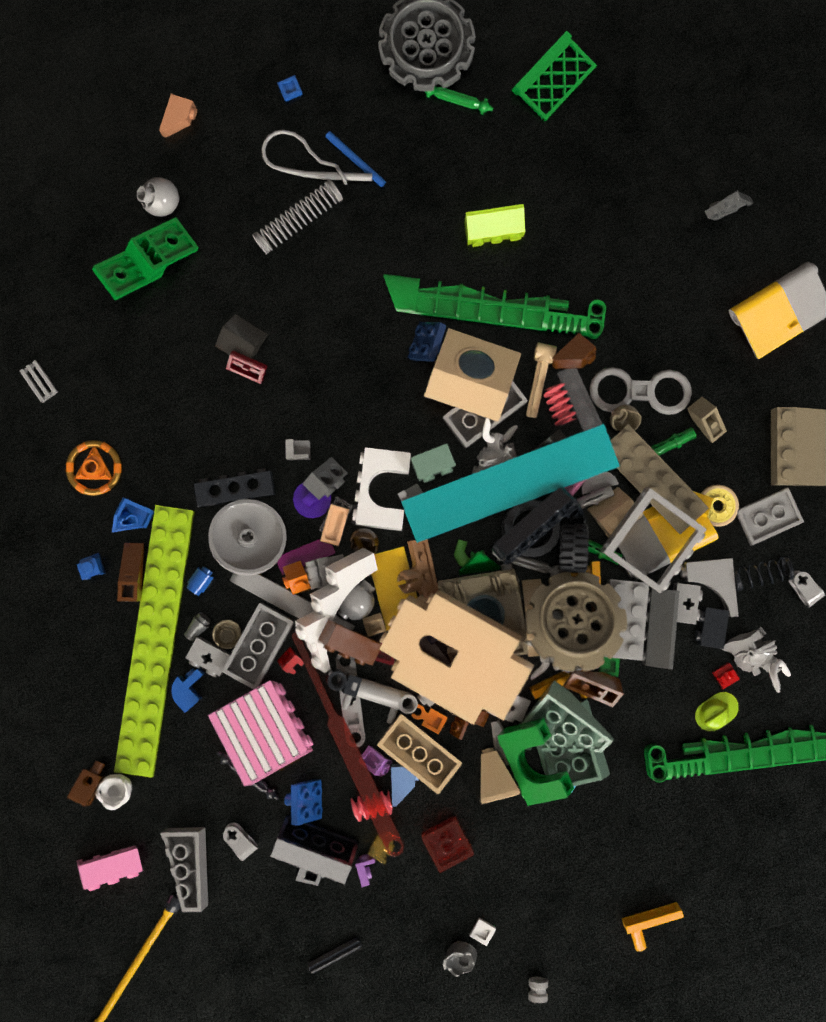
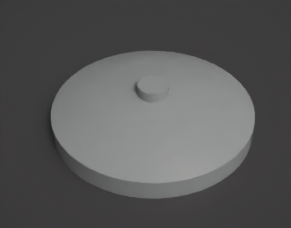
M243 499L227 504L217 512L209 528V547L212 555L226 570L239 575H256L267 571L281 558L286 545V528L283 520L272 507L257 500Z

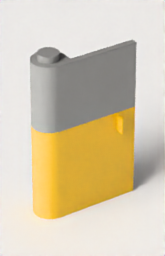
M806 262L729 309L731 319L736 325L741 326L757 359H760L826 318V291L817 274L818 269L814 263Z
M654 507L642 512V517L634 523L618 545L625 560L644 575H648L670 564L695 531L693 527L689 526L683 533L679 534ZM700 516L696 520L697 523L707 530L704 533V539L694 546V551L718 539V534L708 517ZM626 570V572H627V574H628V576H629L630 579H632V578H634L635 580H638V579H639V578H637L635 575H633L631 572H629L628 570Z

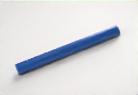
M331 131L326 134L325 137L362 171L372 173V180L380 187L385 185L386 181Z

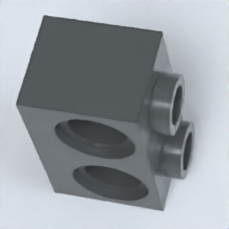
M331 457L314 470L304 481L303 485L320 500L325 495L329 497L335 491V488L338 489L345 482L343 478L348 472Z

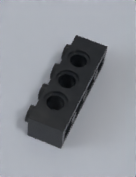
M267 468L255 470L256 473L248 474L247 471L236 473V477L229 478V475L217 476L218 480L210 481V478L199 479V483L194 484L197 507L276 495L272 472L267 471ZM252 479L258 480V487L256 489H250L249 482ZM237 482L239 490L233 493L230 490V486L232 483ZM215 485L220 487V493L217 496H213L211 493V489Z

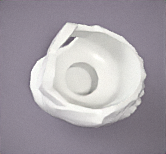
M108 775L100 782L95 795L105 808L116 810L129 800L132 792V783L124 775Z

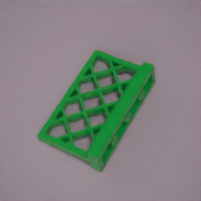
M568 31L557 40L511 90L516 96L519 95L544 121L551 116L597 66L571 39L572 36ZM568 46L575 51V58H565V49ZM554 61H562V71H553L552 63ZM565 61H575V71H566ZM578 61H585L590 68L587 71H579ZM541 75H549V85H540ZM553 75H562V85H553ZM566 75H575L574 85H566ZM563 88V97L561 99H553V89ZM528 89H537V99H530L525 92ZM540 89H550V99H540ZM540 102H550V111L547 114L540 109Z

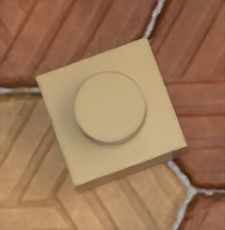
M381 613L363 618L368 637L386 631Z

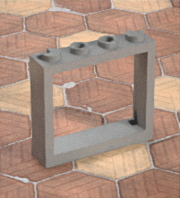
M645 487L600 551L651 588L661 593L662 590L665 591L669 587L670 579L673 575H677L682 569L681 564L684 560L690 558L693 554L694 546L704 539V533L707 529L651 488ZM652 498L695 529L657 583L614 553Z

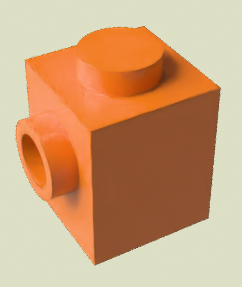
M301 560L282 567L285 577L282 578L286 589L290 588L292 595L311 588Z

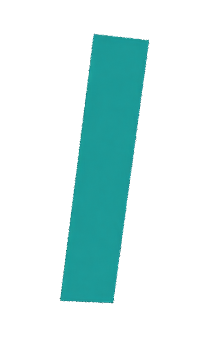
M603 424L403 500L401 503L418 543L546 495L560 487H567L620 467Z

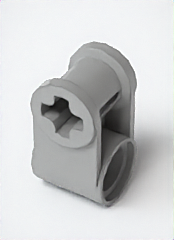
M794 571L793 580H788L799 598L808 607H811L825 596L823 590L807 572Z
M232 822L226 826L223 838L240 860L244 861L258 849V845L238 823ZM235 830V831H236V835L233 834V835L230 836V835H229V832H230V831L233 832V831Z

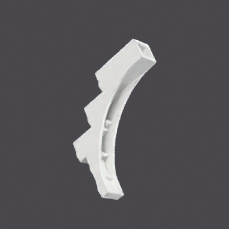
M364 548L325 567L327 573L326 580L329 584L310 594L312 599L311 607L314 611L295 621L297 627L296 634L301 640L303 639L307 642V647L312 655V665L324 673L331 670L327 650L323 648L324 644L318 641L327 620L333 621L340 605L350 591L365 577L378 570L374 553Z

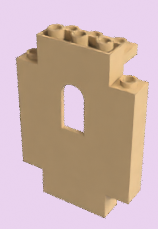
M440 590L435 595L432 593L426 604L427 598L422 595L417 599L410 595L406 599H402L397 607L400 611L397 616L394 615L388 624L391 627L389 632H385L380 639L382 645L379 650L397 659L391 669L394 671L391 678L473 725L482 709L504 720L534 666L513 653L522 636ZM430 635L458 650L459 652L451 667L422 651L420 639L423 636Z

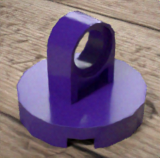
M302 483L294 492L293 502L296 510L304 517L318 518L327 513L330 508L331 495L329 497L325 495L318 500Z

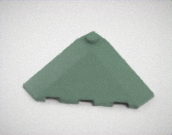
M556 681L547 688L524 717L523 721L520 722L522 724L542 718L545 719L552 736L545 744L537 746L542 747V751H557V747H568V751L583 752L584 748H594V752H603L613 741L611 735L576 697Z

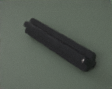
M355 937L309 962L308 968L310 972L315 973L362 947L360 939Z

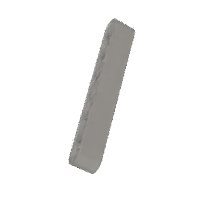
M233 573L230 581L299 619L314 611L311 607V601L298 594L292 595L290 590L261 574L239 575ZM335 615L334 622L352 630L355 626Z

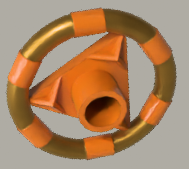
M98 440L83 442L77 445L68 456L66 462L67 478L71 485L82 494L90 496L102 495L110 491L120 478V457L115 449L105 442ZM93 447L74 476L75 458L82 451ZM97 448L104 450L112 457L114 462L113 477ZM76 479L110 481L100 488L90 489L79 483Z

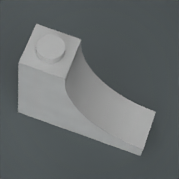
M732 558L682 563L683 567L680 570L681 578H684V582H696L710 588L720 598L724 609L729 611V617L738 616Z

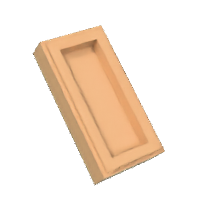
M330 504L320 541L339 546L349 509Z

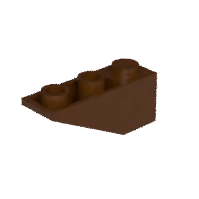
M124 543L118 579L117 601H141L144 543Z

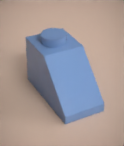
M391 764L392 807L397 806L415 787V781H419L415 775L401 764Z

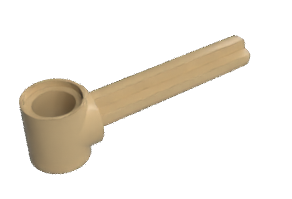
M537 342L534 353L537 366L526 412L527 417L536 418L538 415L548 364H552V358L556 355L557 346Z

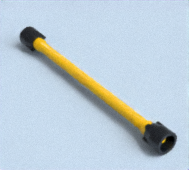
M172 892L164 904L165 910L161 919H159L149 938H147L98 1019H95L94 1022H104L168 919L173 913L176 915L181 908L177 893Z

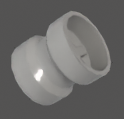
M543 977L529 978L531 991L529 992L528 1000L535 1003L547 1002L548 994L546 989L548 988V979Z

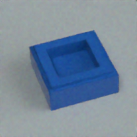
M295 75L277 82L285 102L303 95Z

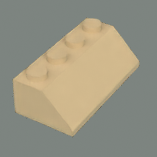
M402 714L397 716L377 744L378 747L437 794L441 792L462 764V762Z

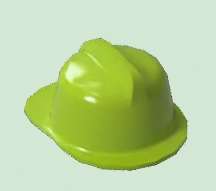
M719 692L713 695L697 708L695 712L697 724L706 731H715L722 728L736 717L738 702L732 694L727 692Z

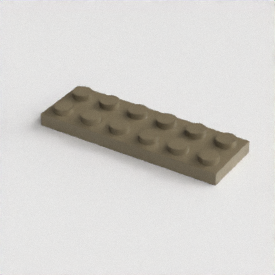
M629 424L611 440L620 465L617 469L640 493H642L645 487L651 488L695 521L709 509ZM653 498L649 502L679 534L683 533L690 526Z

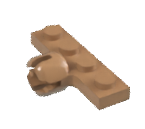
M428 539L418 543L416 540L408 542L412 568L401 571L397 582L405 580L406 584L398 585L400 590L404 593L417 591L419 595L427 598L426 604L432 593L435 595L438 592V583Z

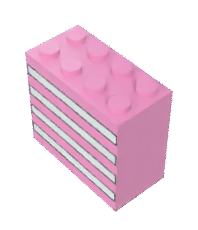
M268 681L208 715L244 786L255 784L313 751L311 746L314 744L310 736L304 734L302 730L304 725L299 717H295L293 713L295 708L290 700H286L284 696L286 691L281 683Z

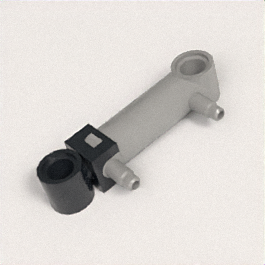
M334 668L329 670L325 677L326 683L332 690H341L345 694L342 709L346 710L348 705H350L352 696H357L391 707L387 719L389 724H393L398 710L410 714L418 706L417 699L411 693L361 678L359 675L347 672L345 676L341 670ZM334 675H340L341 677L340 682L337 684L331 683ZM406 698H410V705L407 707H403V700Z

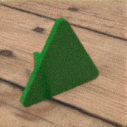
M481 550V552H477L475 555L474 552H471V559L459 570V575L501 569V567Z

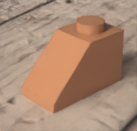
M173 94L170 95L159 129L162 136L168 137L190 126L191 121L195 119L197 109L192 100Z

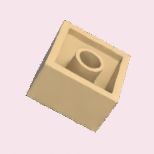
M619 487L613 490L615 496L602 500L598 505L594 504L587 509L608 538L634 504L633 500Z

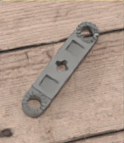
M338 654L336 657V668L341 670L345 676L347 672L357 675L356 663L353 661L354 658L350 656V665L343 666L340 663L342 656ZM337 675V677H338V683H339L340 680H341V677H340V675ZM339 690L342 706L345 694ZM356 696L353 704L348 705L346 710L342 709L346 741L349 746L357 748L365 741V729L360 697ZM354 732L361 735V740L357 743L352 742L350 739V735Z

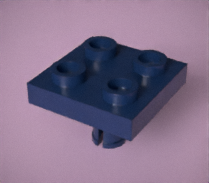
M419 322L415 330L413 343L409 348L408 358L416 361L435 362L437 353L440 352L443 344L441 341L446 325L439 322Z

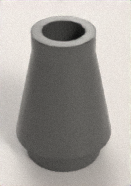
M199 612L197 615L195 614L184 636L188 640L194 641L196 637L210 627V618L202 612Z

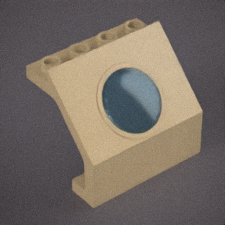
M448 328L424 396L499 422L521 353Z

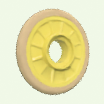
M712 485L702 491L701 494L714 498L707 516L713 526H725L735 519L739 509V502L736 494L730 488L723 485ZM716 500L721 501L723 504V508L720 511H716L713 508V503Z

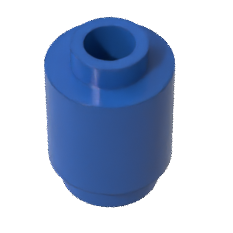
M205 566L202 568L197 567L187 582L188 586L186 588L199 596L201 592L204 593L214 577L211 575L213 572Z

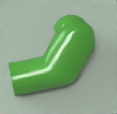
M458 539L454 557L457 563L463 567L471 558H468L465 553L467 542Z

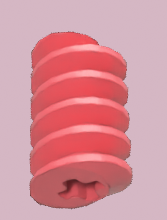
M565 383L545 389L547 392L543 395L544 398H550L546 402L547 405H553L549 411L556 412L552 415V419H559L554 423L555 426L575 420L572 417L576 414V411H569L573 404H567L571 398L564 397L568 391L561 390Z
M389 790L387 796H385L383 791H380L379 798L375 793H373L372 799L365 795V801H362L361 797L358 796L357 803L351 798L353 814L358 822L362 821V815L368 820L370 813L373 818H377V812H379L381 817L384 816L385 810L389 815L392 814L393 807Z

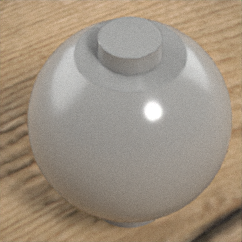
M156 177L148 180L143 186L138 188L137 199L148 213L162 217L171 214L176 209L179 203V194L171 181L162 177Z
M363 580L361 583L359 582L346 596L339 607L338 613L345 620L348 617L351 620H360L368 616L374 607L373 592L375 588L366 580Z

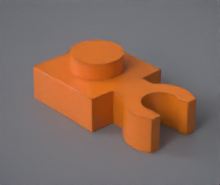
M418 704L417 708L421 709V714L416 715L412 713L411 716L414 719H423L422 726L439 734L448 716L433 708H430L427 712L423 705Z

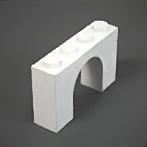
M365 448V452H361L360 464H363L362 471L358 472L357 483L361 484L360 490H356L355 502H358V508L353 511V521H356V526L402 531L404 510L384 508L376 505L371 500L368 489L372 479L381 473L390 472L409 475L411 453Z

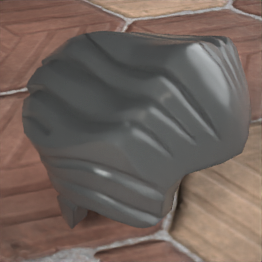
M457 941L452 943L445 954L444 969H448L456 977L463 973L471 972L477 959L476 949L467 942Z

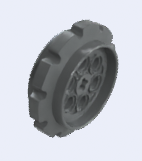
M399 0L393 5L394 13H387L381 22L379 36L383 40L378 42V47L383 65L391 66L389 74L397 82L404 86L407 83H412L413 89L418 91H434L437 84L441 85L442 88H446L460 79L461 72L459 70H467L469 68L475 50L470 45L475 42L474 27L470 18H463L465 11L463 7L454 0ZM423 21H429L430 24H429V25H423L422 22H423ZM444 29L447 33L440 34L438 31ZM407 31H413V32H414V34H413V35H410V36L407 35V34H405V33H406ZM441 48H446L448 52L441 53L439 50ZM412 49L415 51V53L408 54L406 53V51ZM425 58H430L432 62L425 63L423 60Z

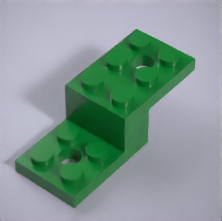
M175 217L131 238L124 252L94 265L92 270L114 300H117L161 278L168 265L196 252L199 247ZM167 239H173L176 244H170ZM115 273H122L125 276V278L120 279L115 275Z

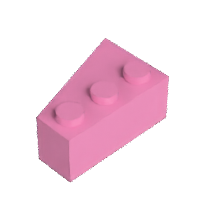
M136 846L112 851L110 854L101 857L96 855L93 857L94 859L83 862L82 859L76 861L84 890L88 889V891L96 890L104 883H108V885L120 881V878L126 876L128 879L139 875V872L143 871Z

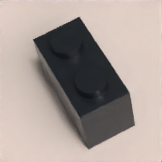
M702 607L698 621L700 622L699 629H696L695 632L697 645L724 649L729 611Z

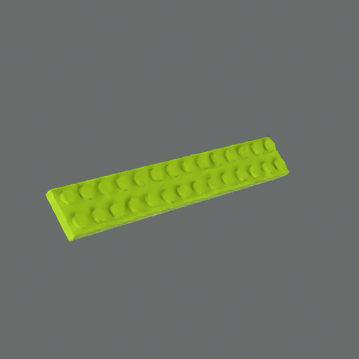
M155 505L114 772L154 777L195 512L193 510Z

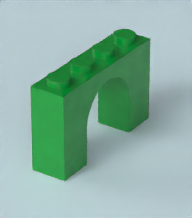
M544 718L506 727L497 735L499 744L503 748L506 760L510 764L514 779L520 787L522 797L525 799L527 806L567 798L575 789L567 771L543 775L534 771L526 761V748L543 745L552 736Z

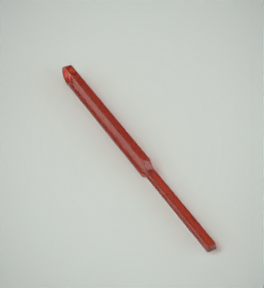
M295 632L292 634V639L329 715L328 727L387 853L391 856H398L404 849L402 839L344 717L336 714L319 675L311 663V658L303 641ZM393 840L401 844V850L398 853H392L389 850V843Z

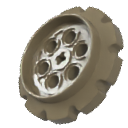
M570 572L559 573L550 577L548 581L549 586L541 584L529 601L533 609L527 610L525 624L527 633L535 636L531 641V645L541 658L551 657L553 659L552 665L556 668L571 672L575 670L576 666H580L582 671L596 669L604 664L603 657L612 658L624 641L620 636V632L627 630V614L625 609L618 607L621 598L610 584L600 585V578L596 575L585 572L578 573L577 577H573ZM566 599H573L576 602V605L569 606L566 602ZM586 604H591V605H593L595 611H594V612H589V611H587L585 605H586ZM558 611L561 613L562 618L555 619L552 613ZM574 618H578V625L574 624ZM591 623H597L600 630L594 631L591 628ZM557 631H565L567 638H560ZM583 636L586 644H579L576 637Z

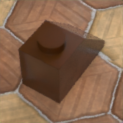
M578 333L552 358V366L555 369L583 368L586 364H591L596 358V346Z

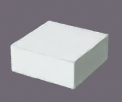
M478 918L469 935L487 946L496 927Z

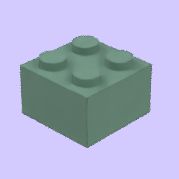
M448 444L411 457V463L419 482H430L434 480L435 475L440 473L441 476L452 473L453 468L456 466Z

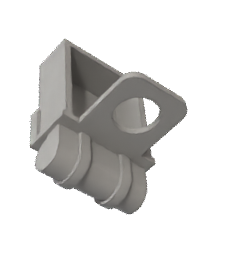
M343 554L319 558L305 563L306 567H304L311 589L323 588L329 584L326 580L327 573L325 567L344 558Z

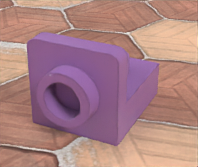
M369 745L358 762L374 775L382 777L390 770L392 760L386 758Z
M364 854L356 860V868L362 887L368 886L369 879L372 878L370 867H366V865L375 863V855Z

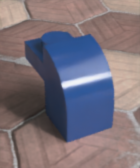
M192 668L185 675L186 680L181 675L178 676L172 685L173 700L185 713L202 698L192 687L205 674L201 668L196 670Z

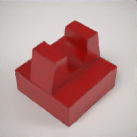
M291 647L277 660L285 672L293 675L296 673L293 667L297 663L300 666L304 664Z
M729 662L712 671L722 689L739 680L738 675Z

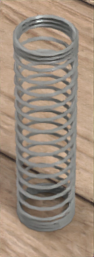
M328 179L325 182V187L320 185V191L318 189H315V194L310 192L311 199L308 196H305L306 203L303 200H300L301 206L295 203L296 210L293 207H290L291 213L285 210L286 217L283 214H280L282 222L280 221V219L275 217L277 225L273 221H270L272 229L268 225H265L267 232L264 229L260 228L262 236L258 232L252 234V236L254 237V239L256 240V242L265 254L269 253L270 250L273 251V249L267 241L263 232L268 236V238L273 242V244L276 247H278L272 235L270 234L268 228L276 236L280 243L283 242L277 234L276 230L274 229L273 225L279 230V232L284 236L286 240L288 239L284 234L283 230L281 229L278 221L282 224V226L287 230V232L291 236L292 233L288 229L283 218L290 224V226L297 233V230L292 224L288 214L302 229V226L295 217L292 209L301 218L305 225H307V223L302 217L301 213L299 212L297 206L304 212V214L312 222L302 202L312 212L315 218H317V216L310 207L307 199L315 206L318 212L322 215V212L317 207L312 195L319 201L324 210L327 211L326 207L321 202L317 194V191L326 200V202L331 208L332 205L329 203L326 196L324 195L322 188L329 194V196L332 198L335 204L343 200L341 193L330 179Z

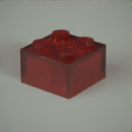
M456 815L421 833V838L439 873L474 855L473 848Z

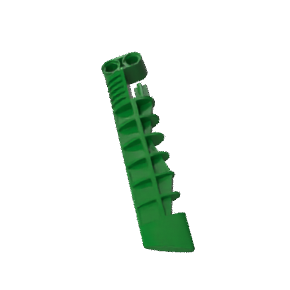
M384 274L385 282L397 312L541 331L551 329V332L558 330V333L565 331L566 334L572 332L573 335L580 333L582 336H587L590 339L598 338L604 328L606 305L601 300L592 301L587 309L586 316L548 311L567 312L569 301L551 299L550 295L528 298V293L526 292L525 299L505 300L507 290L503 292V299H499L485 294V287H482L481 292L463 286V284L441 287L442 281H439L438 287L419 289L420 278ZM592 307H599L601 309V313H593ZM596 325L599 332H591L589 326Z
M809 725V731L795 730L790 727L785 731L771 735L770 731L766 730V737L754 742H750L749 734L744 733V744L728 742L726 735L722 736V741L701 738L700 742L682 744L683 755L701 753L700 756L666 760V753L663 747L650 743L644 749L646 772L652 780L664 782L665 780L672 779L674 776L678 779L679 776L686 778L687 775L693 777L694 774L700 776L701 773L711 775L826 760V733L815 732L813 725ZM658 748V756L652 758L651 751ZM660 768L661 774L654 777V770Z

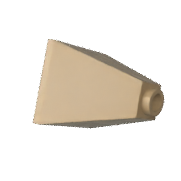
M493 748L482 750L481 804L519 795V789L497 751H494Z

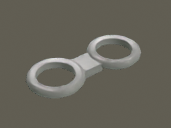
M614 367L604 368L596 373L591 380L589 388L594 404L607 412H612L621 405H629L632 400L649 401L652 408L659 413L667 415L677 414L686 408L692 394L691 385L687 378L674 370L660 371L653 375L650 381L632 380L629 374L622 369ZM610 375L621 378L627 389L623 401L613 405L601 400L597 390L601 379ZM661 379H676L683 387V398L676 406H663L656 399L654 391L656 384Z

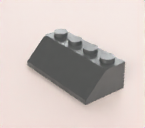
M649 588L642 664L645 666L673 669L679 591L666 589L659 593L653 588Z

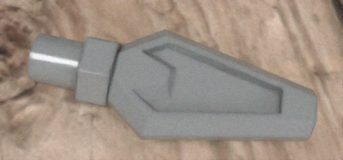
M499 720L491 722L494 749L500 753L505 765H510L506 760V755L497 737L504 728Z

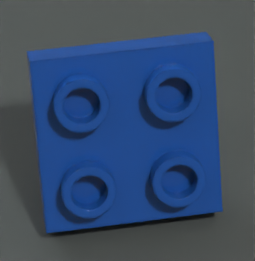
M320 779L291 785V794H287L284 800L286 806H291V825H301L322 819V785Z

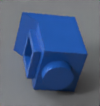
M99 553L81 559L80 563L77 564L82 580H88L92 576L106 573Z

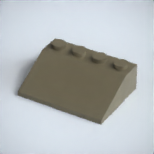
M776 407L771 410V486H826V410L799 407Z

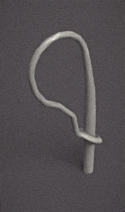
M287 130L274 131L267 136L262 145V157L266 164L281 172L306 178L342 180L345 185H347L346 180L372 181L373 179L372 173L342 172L337 164L321 160L310 149L306 140L295 132ZM278 134L294 136L304 144L307 151L320 164L335 167L337 172L302 171L276 166L269 162L266 157V145L272 137Z

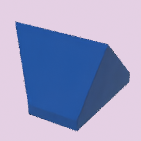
M123 497L114 514L112 532L147 528L154 511L129 498Z

